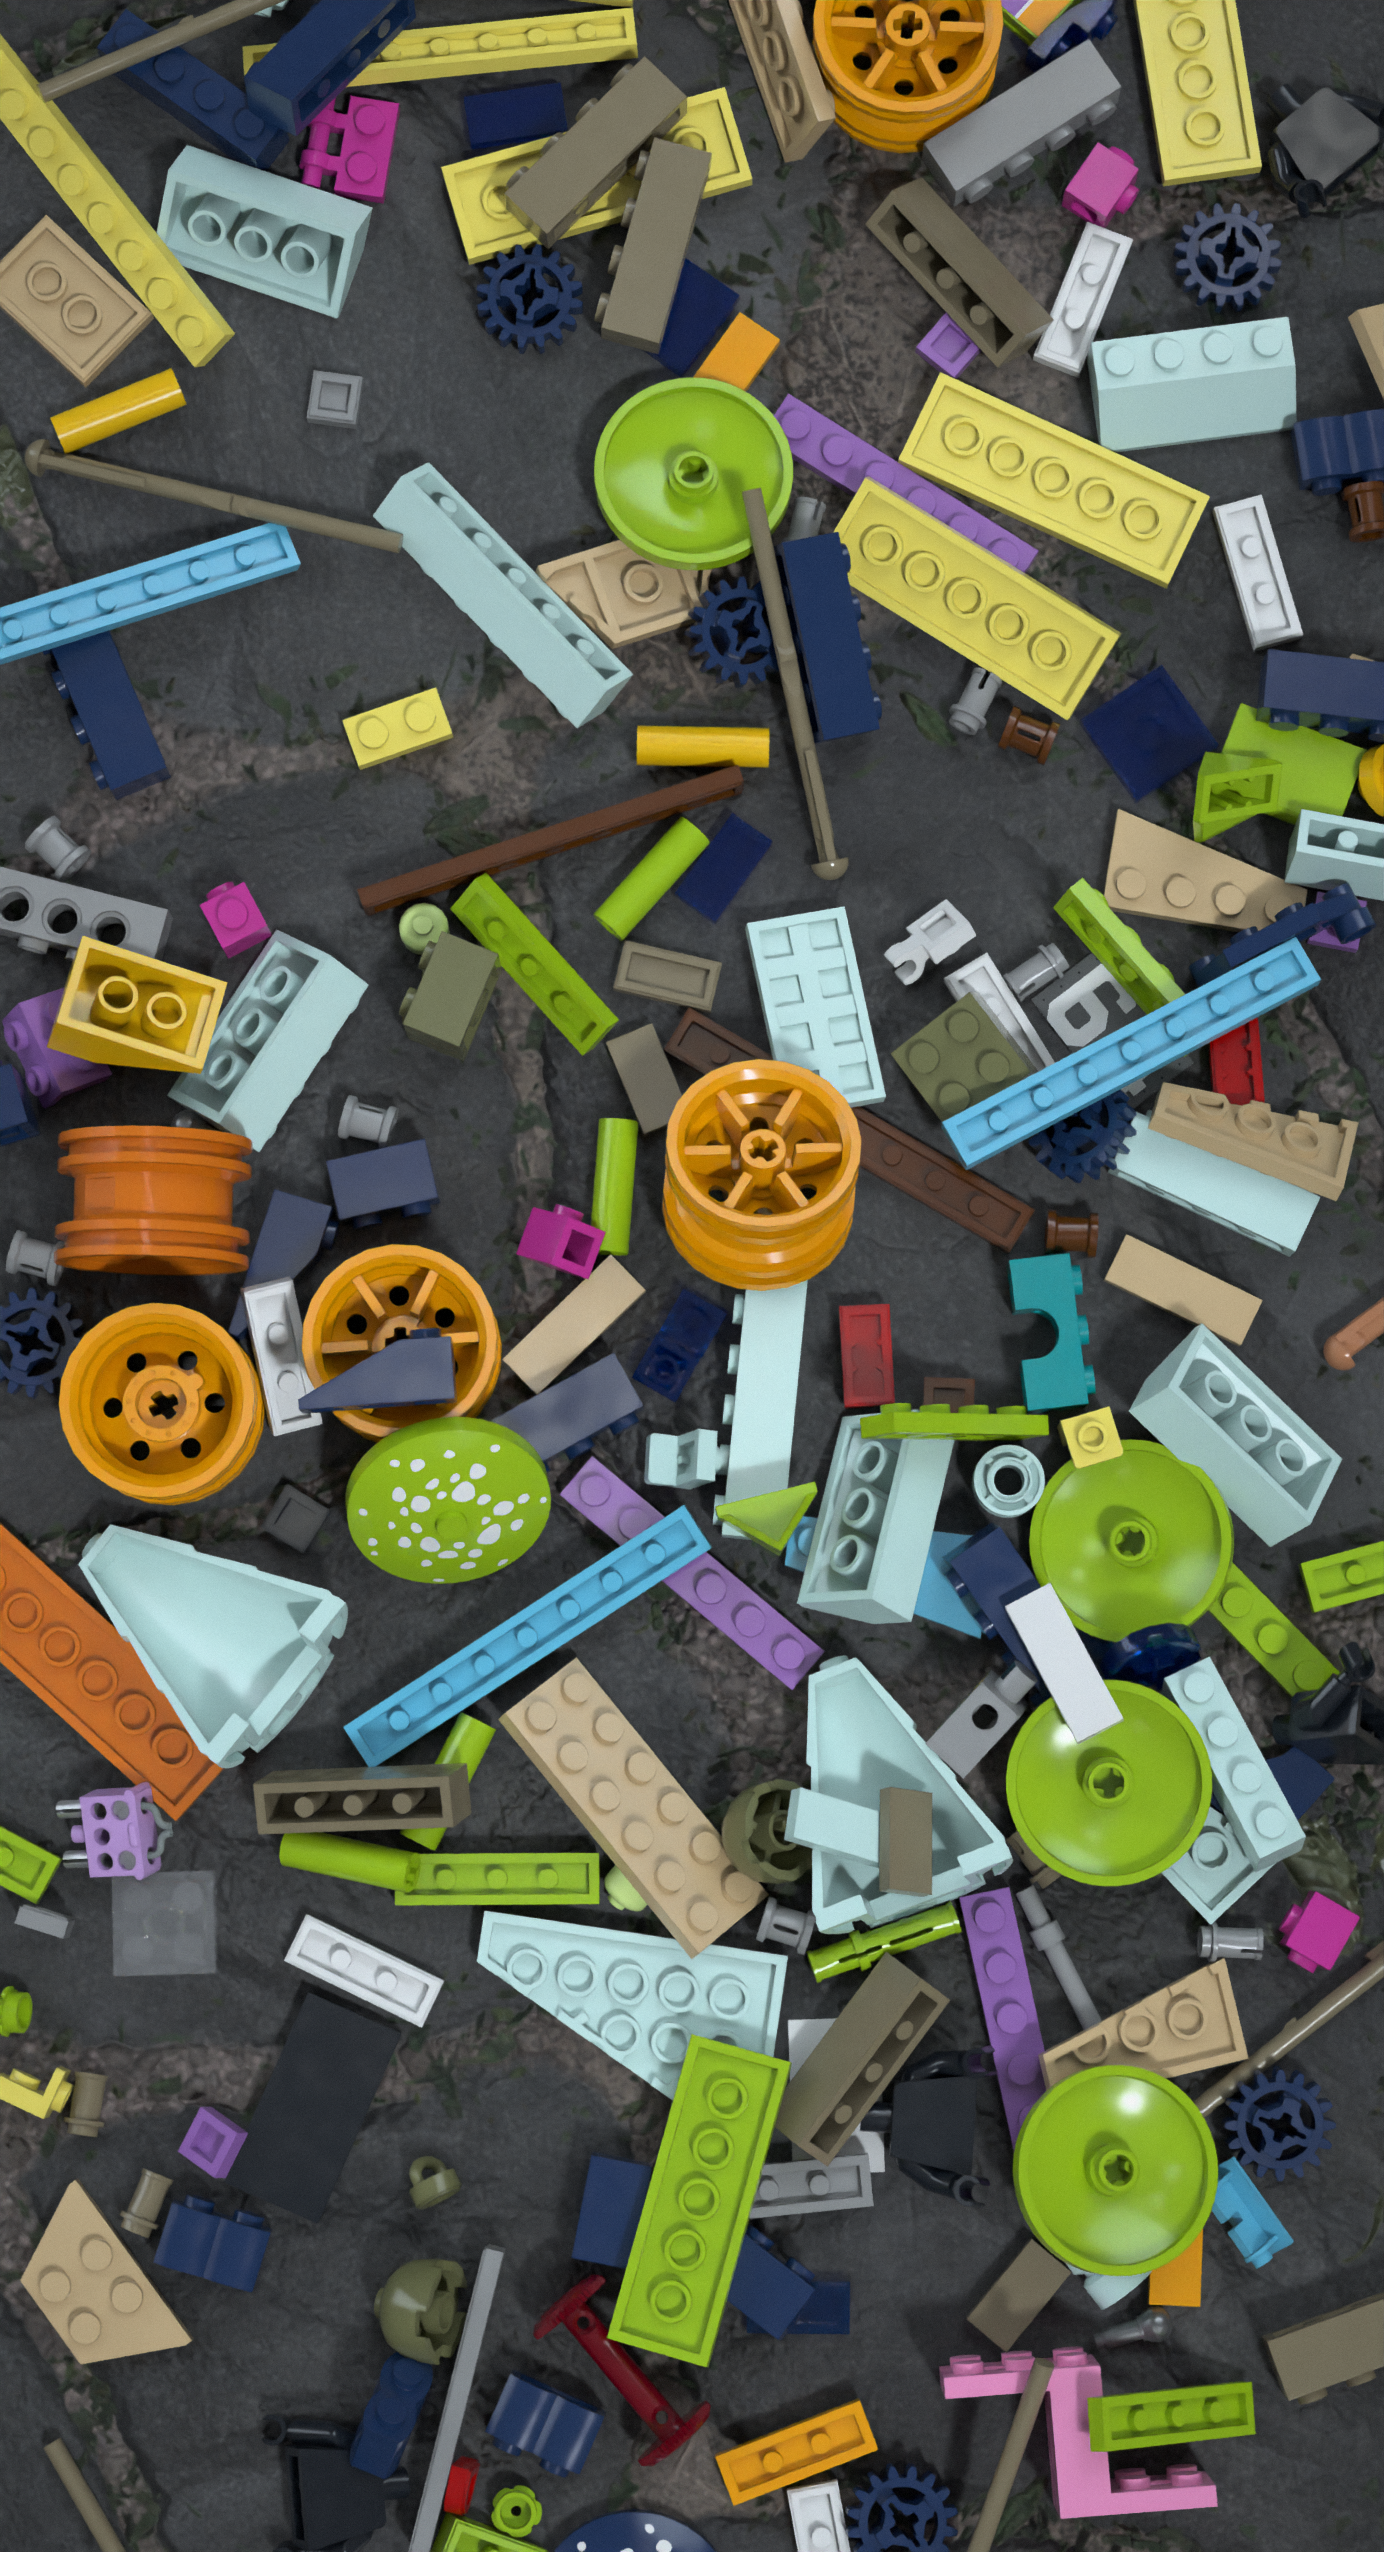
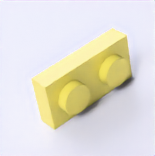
M436 687L342 720L360 770L453 738Z

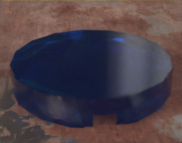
M1165 1623L1152 1625L1135 1631L1116 1642L1104 1654L1100 1667L1105 1679L1125 1680L1146 1687L1156 1684L1157 1689L1161 1690L1164 1678L1200 1661L1201 1656L1198 1651L1199 1649L1201 1650L1194 1630L1185 1624Z

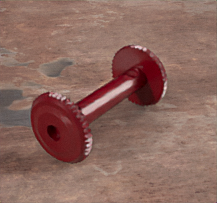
M592 2274L573 2286L542 2314L540 2319L534 2324L533 2336L538 2340L561 2322L657 2436V2439L638 2458L641 2466L652 2467L673 2454L701 2428L710 2416L711 2405L705 2400L681 2418L618 2341L607 2338L609 2330L585 2302L606 2281L602 2275ZM580 2317H584L588 2321L585 2329H580L577 2325ZM659 2411L664 2412L666 2415V2421L663 2424L658 2423L656 2420V2414Z

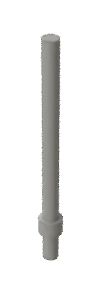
M1034 1885L1015 1893L1033 1928L1029 1934L1037 1950H1044L1083 2030L1102 2021L1062 1943V1940L1066 1937L1057 1919L1051 1921Z

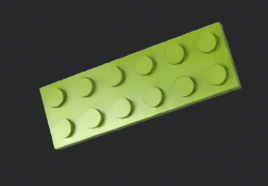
M691 2035L607 2335L608 2339L703 2367H709L792 2066L791 2062Z

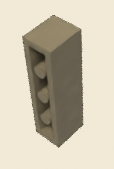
M645 56L635 66L630 63L625 65L610 83L612 88L600 100L592 98L580 109L575 118L577 123L565 134L558 132L553 135L543 146L540 152L542 157L530 169L526 166L521 167L508 180L505 186L507 191L504 193L506 209L547 249L563 236L638 162L641 150L648 152L651 149L654 137L659 139L664 137L687 114V96Z
M654 137L650 152L641 150L634 176L635 180L642 181L637 199L628 197L621 222V227L628 228L629 230L624 247L614 246L609 263L608 274L614 275L615 280L611 294L601 293L594 321L602 323L601 339L659 354L711 168L712 153Z
M922 177L892 190L865 223L997 368L1025 354L1054 321Z
M467 1763L272 1771L253 1784L258 1834L455 1827L472 1813Z
M886 1952L785 2088L775 2128L798 2147L828 2167L949 2003L950 1999Z
M1384 2291L1261 2336L1281 2392L1288 2401L1297 2398L1299 2405L1308 2404L1328 2395L1326 2387L1343 2381L1346 2382L1347 2387H1353L1377 2377L1374 2370L1384 2366Z

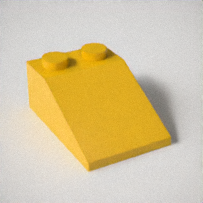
M82 936L72 961L47 1048L94 1063L201 1074L227 982Z

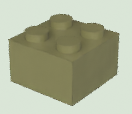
M442 931L437 943L432 941L427 943L418 969L423 970L421 982L418 989L409 987L401 1004L399 1015L403 1016L402 1023L409 1040L464 1062L502 973V967L498 953Z
M976 992L966 994L891 1053L942 1122L1039 1072L980 993Z

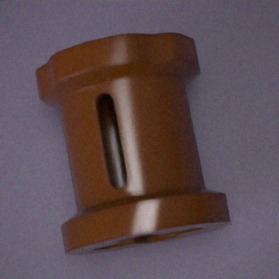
M1361 482L1350 485L1341 492L1342 500L1348 502L1352 529L1348 531L1351 542H1369L1384 538V505L1382 500L1384 482Z
M1014 706L998 748L1005 750L1011 747L1037 757V763L1044 766L1061 724L1055 721L1050 725L1023 715L1021 708ZM1022 730L1039 737L1041 740H1033L1018 734V731Z
M1048 1209L1045 1225L1044 1254L1052 1255L1055 1250L1085 1252L1087 1258H1095L1098 1242L1099 1214L1090 1213L1088 1217L1057 1215L1056 1210Z

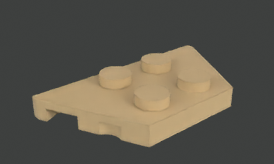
M617 540L538 565L535 573L611 649H615L697 622L689 617L688 613L694 607L704 608L698 597L706 590L709 591V578L712 569L695 571L662 566L638 555L621 540Z
M77 2178L70 2183L20 2280L80 2364L187 2345L194 2338L80 2180Z

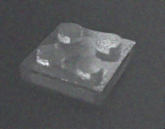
M216 1870L155 1872L142 1880H137L135 1876L112 1877L114 1977L218 1973Z

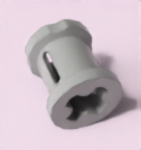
M51 816L29 836L25 842V849L29 853L36 852L55 870L54 877L59 882H64L84 865L91 854V850L86 845L79 846L60 828L61 821L56 816Z
M349 1095L340 1119L338 1136L342 1139L352 1136L378 1143L379 1149L389 1147L394 1135L399 1108L390 1106L386 1110L360 1103L356 1096Z
M17 1230L8 1252L6 1271L11 1274H16L20 1271L46 1278L47 1284L56 1286L62 1276L64 1267L54 1263V1252L57 1249L65 1248V1242L58 1241L55 1245L29 1238L26 1232Z
M769 1896L755 1940L763 1942L768 1938L796 1947L798 1954L805 1955L816 1916L812 1910L803 1913L778 1905L776 1898Z

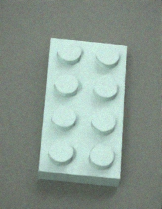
M845 906L747 923L745 931L773 1060L784 1061L806 1068L827 1080L846 1099L850 1108L884 1102L886 1094Z

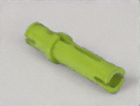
M949 1901L945 1905L900 1919L860 1934L859 1930L848 1933V1939L814 1951L810 1950L806 1953L815 1980L819 1983L823 1979L860 1967L861 1971L870 1969L871 1963L880 1960L886 1952L892 1956L954 1933H961L962 1931L951 1901Z

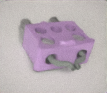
M142 1782L134 1787L96 1789L79 1797L80 1800H65L57 1803L56 1810L61 1811L56 1814L60 1819L82 1818L83 1825H74L72 1827L71 1838L74 1843L85 1842L86 1850H69L64 1852L62 1860H67L63 1862L65 1868H89L90 1878L135 1876L137 1880H142L160 1870L162 1866L160 1855L164 1851L165 1839L173 1836L172 1823L165 1822L161 1817L159 1809L153 1804L152 1789L148 1782ZM156 1824L160 1828L166 1829L163 1832H161L159 1836L157 1834Z

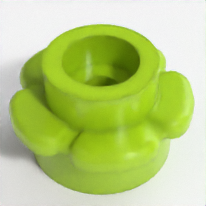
M13 1986L5 1987L0 1995V2034L3 2037H9L10 2033H25L32 2018V1999L30 1994L14 1990Z
M516 2485L514 2489L503 2488L493 2499V2506L495 2507L491 2514L493 2524L499 2531L507 2532L512 2537L528 2535L532 2531V2526L537 2525L541 2520V2503L535 2500L533 2490L526 2486ZM514 2506H519L521 2514L515 2516L512 2514L511 2509Z

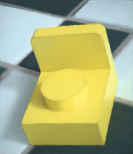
M1109 1406L1062 1420L1057 1426L1062 1445L1068 1446L1073 1465L1076 1469L1115 1459L1123 1454V1448Z
M63 2066L57 2067L45 2092L38 2089L41 2080L21 2070L13 2068L10 2075L0 2073V2099L42 2119L50 2117L53 2110L61 2113L74 2086L66 2082L71 2070Z

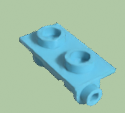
M1233 2156L1219 2164L1217 2191L1211 2211L1221 2224L1229 2220L1233 2228L1227 2232L1244 2256L1243 2260L1245 2263L1252 2262L1255 2268L1258 2269L1273 2258L1272 2254L1291 2245L1294 2241L1236 2158Z

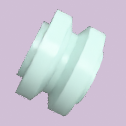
M1002 1445L991 1449L979 1460L972 1475V1490L976 1501L985 1511L1001 1518H1013L1029 1511L1039 1501L1045 1485V1475L1039 1460L1029 1450L1017 1445ZM1012 1468L1019 1473L1022 1479V1487L1017 1494L1004 1495L997 1490L994 1484V1476L998 1470Z

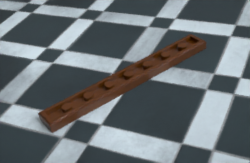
M735 765L357 889L365 914L369 916L471 883L484 873L492 876L742 794L744 780L739 765Z
M690 1007L664 1048V1053L703 1076L710 1071L734 1062L756 1059L773 1060L772 1055ZM859 1106L851 1108L857 1118L861 1136L860 1168L1009 1255L1035 1209L970 1171L965 1170V1168Z

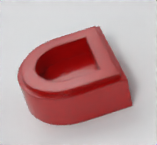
M460 2456L451 2465L444 2500L445 2512L460 2516L468 2512L480 2466L477 2459Z

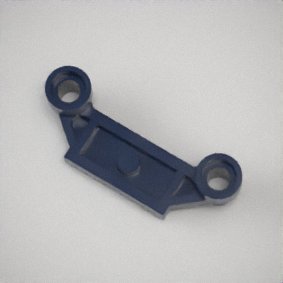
M1345 883L1325 893L1322 896L1324 900L1322 902L1310 903L1303 907L1301 902L1295 903L1278 912L1274 916L1276 919L1275 923L1261 930L1253 926L1237 933L1230 939L1232 945L1223 949V953L1216 957L1215 954L1207 955L1192 963L1188 969L1199 988L1294 937L1301 943L1332 927L1340 944H1347L1368 934L1377 925L1368 908L1361 907L1350 884Z

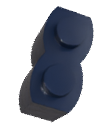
M1384 409L1362 411L1345 416L1320 417L1293 424L1291 438L1299 490L1312 489L1313 495L1323 496L1341 491V485L1346 483L1384 482Z
M186 2194L184 2201L174 2199L153 2263L190 2275L203 2277L232 2288L253 2292L272 2233L271 2228L263 2226L265 2217L242 2209H235L233 2216L213 2211L216 2202L193 2194Z
M395 2352L387 2359L350 2448L351 2466L382 2479H386L394 2473L401 2461L432 2383L433 2372L430 2364L404 2358L398 2352Z
M512 2370L485 2432L494 2436L492 2444L500 2450L515 2456H520L522 2450L531 2452L541 2458L540 2467L555 2475L567 2478L570 2471L580 2474L606 2415V2411L580 2398L559 2391L529 2375Z

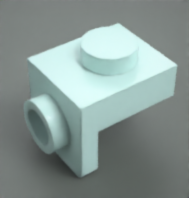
M697 1429L680 1436L658 1433L648 1435L646 1437L645 1483L693 1489L714 1482L715 1475L718 1473L721 1465V1450L717 1446L718 1431Z

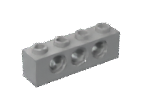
M0 867V935L18 939L17 946L19 948L38 954H46L48 947L67 952L65 959L72 962L82 936L101 941V934L107 926L120 924L126 928V935L123 941L116 945L117 947L162 961L173 917L168 909ZM16 899H23L29 902V911L23 919L14 922L5 919V909L10 902ZM66 911L77 914V924L71 932L59 934L53 931V921L57 915Z

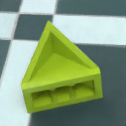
M1205 752L1197 779L1193 815L1194 841L1200 844L1257 814L1277 811L1282 763L1271 759Z
M811 1482L715 1506L718 1520L780 1556L818 1491L816 1483Z

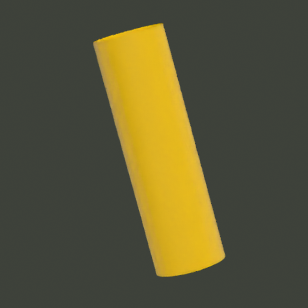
M170 368L50 417L65 454H68L187 404L174 372Z
M637 725V765L732 767L739 765V767L769 768V728Z

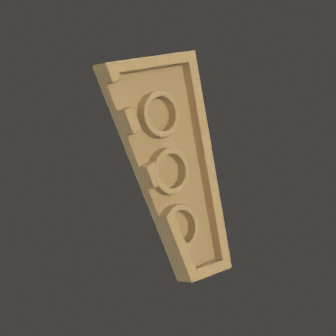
M1117 810L1103 893L1112 911L1241 932L1253 926L1261 930L1275 923L1276 919L1274 916L1284 908L1301 902L1303 907H1305L1307 889L1295 884L1285 883L1284 879L1125 811Z
M1163 1082L1156 1095L1148 1129L1208 1151L1218 1157H1223L1257 1170L1262 1174L1288 1182L1311 1193L1337 1201L1344 1188L1359 1122L1341 1119L1339 1125L1319 1122V1116L1316 1113L1298 1110L1295 1117L1271 1112L1270 1104L1251 1100L1249 1104L1241 1106L1229 1103L1224 1094Z
M1225 1958L1216 1959L1215 1962L1197 1969L1038 2054L1046 2091L1061 2079L1075 2072L1097 2066H1134L1154 2072L1164 2078H1171L1249 2059Z

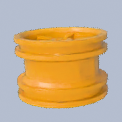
M816 0L813 15L812 44L814 45L815 54L819 62V71L825 88L831 92L834 98L836 119L833 122L854 140L874 149L894 153L922 152L924 142L986 104L993 88L1003 30L1001 0H913L909 2L904 0ZM859 6H867L873 11L874 17H856L855 10ZM947 10H955L958 12L960 19L958 22L941 21L940 17ZM902 28L913 29L912 38H901ZM857 55L869 57L871 67L867 70L858 69L853 64L854 57ZM950 58L956 61L958 67L952 73L944 74L938 68L939 63L944 59ZM895 85L913 86L914 90L908 95H901L895 91L894 87Z
M763 1059L734 1062L715 1069L697 1080L677 1101L668 1122L662 1211L666 1231L676 1250L694 1269L716 1282L737 1289L766 1291L788 1288L811 1279L831 1264L843 1249L852 1227L855 1185L858 1180L860 1164V1131L857 1118L846 1099L827 1080L806 1068L784 1061ZM812 1188L816 1191V1195L807 1200L800 1190ZM721 1190L725 1201L719 1202L709 1196V1192Z
M391 1244L367 1249L345 1260L330 1273L311 1299L303 1323L302 1352L306 1372L314 1389H317L388 1347L389 1343L396 1342L397 1333L406 1332L407 1338L410 1339L411 1330L439 1328L441 1329V1337L451 1336L453 1340L454 1361L458 1364V1372L456 1373V1403L334 1411L333 1413L345 1426L363 1438L377 1443L391 1433L417 1422L442 1417L476 1418L492 1396L501 1371L502 1342L498 1323L481 1286L464 1267L444 1254L418 1245ZM403 1286L408 1290L409 1300L406 1304L402 1306L392 1304L390 1292L394 1287ZM443 1308L451 1309L455 1315L453 1324L447 1328L440 1327L435 1321L437 1312ZM353 1315L363 1316L367 1321V1328L361 1334L356 1335L348 1330L347 1322Z
M148 1303L127 1307L104 1318L83 1336L71 1353L61 1378L59 1410L62 1428L73 1453L91 1474L124 1495L149 1504L180 1505L200 1501L221 1491L242 1473L254 1456L263 1433L265 1404L259 1376L251 1358L223 1327L204 1314L180 1305ZM185 1351L194 1352L197 1356V1364L190 1370H184L178 1364L179 1356ZM134 1354H142L146 1358V1366L140 1372H132L128 1368V1360ZM210 1394H220L224 1398L225 1405L220 1412L212 1413L206 1409L205 1400ZM161 1396H166L170 1400L177 1398L179 1402L173 1406L177 1413L170 1419L162 1414L155 1416L154 1410L160 1408L156 1401ZM112 1398L118 1399L122 1403V1412L114 1418L108 1417L104 1411L106 1402ZM194 1438L200 1443L201 1451L197 1457L187 1458L183 1455L181 1446L186 1439ZM137 1441L146 1442L150 1449L148 1457L142 1461L135 1460L131 1455V1447Z

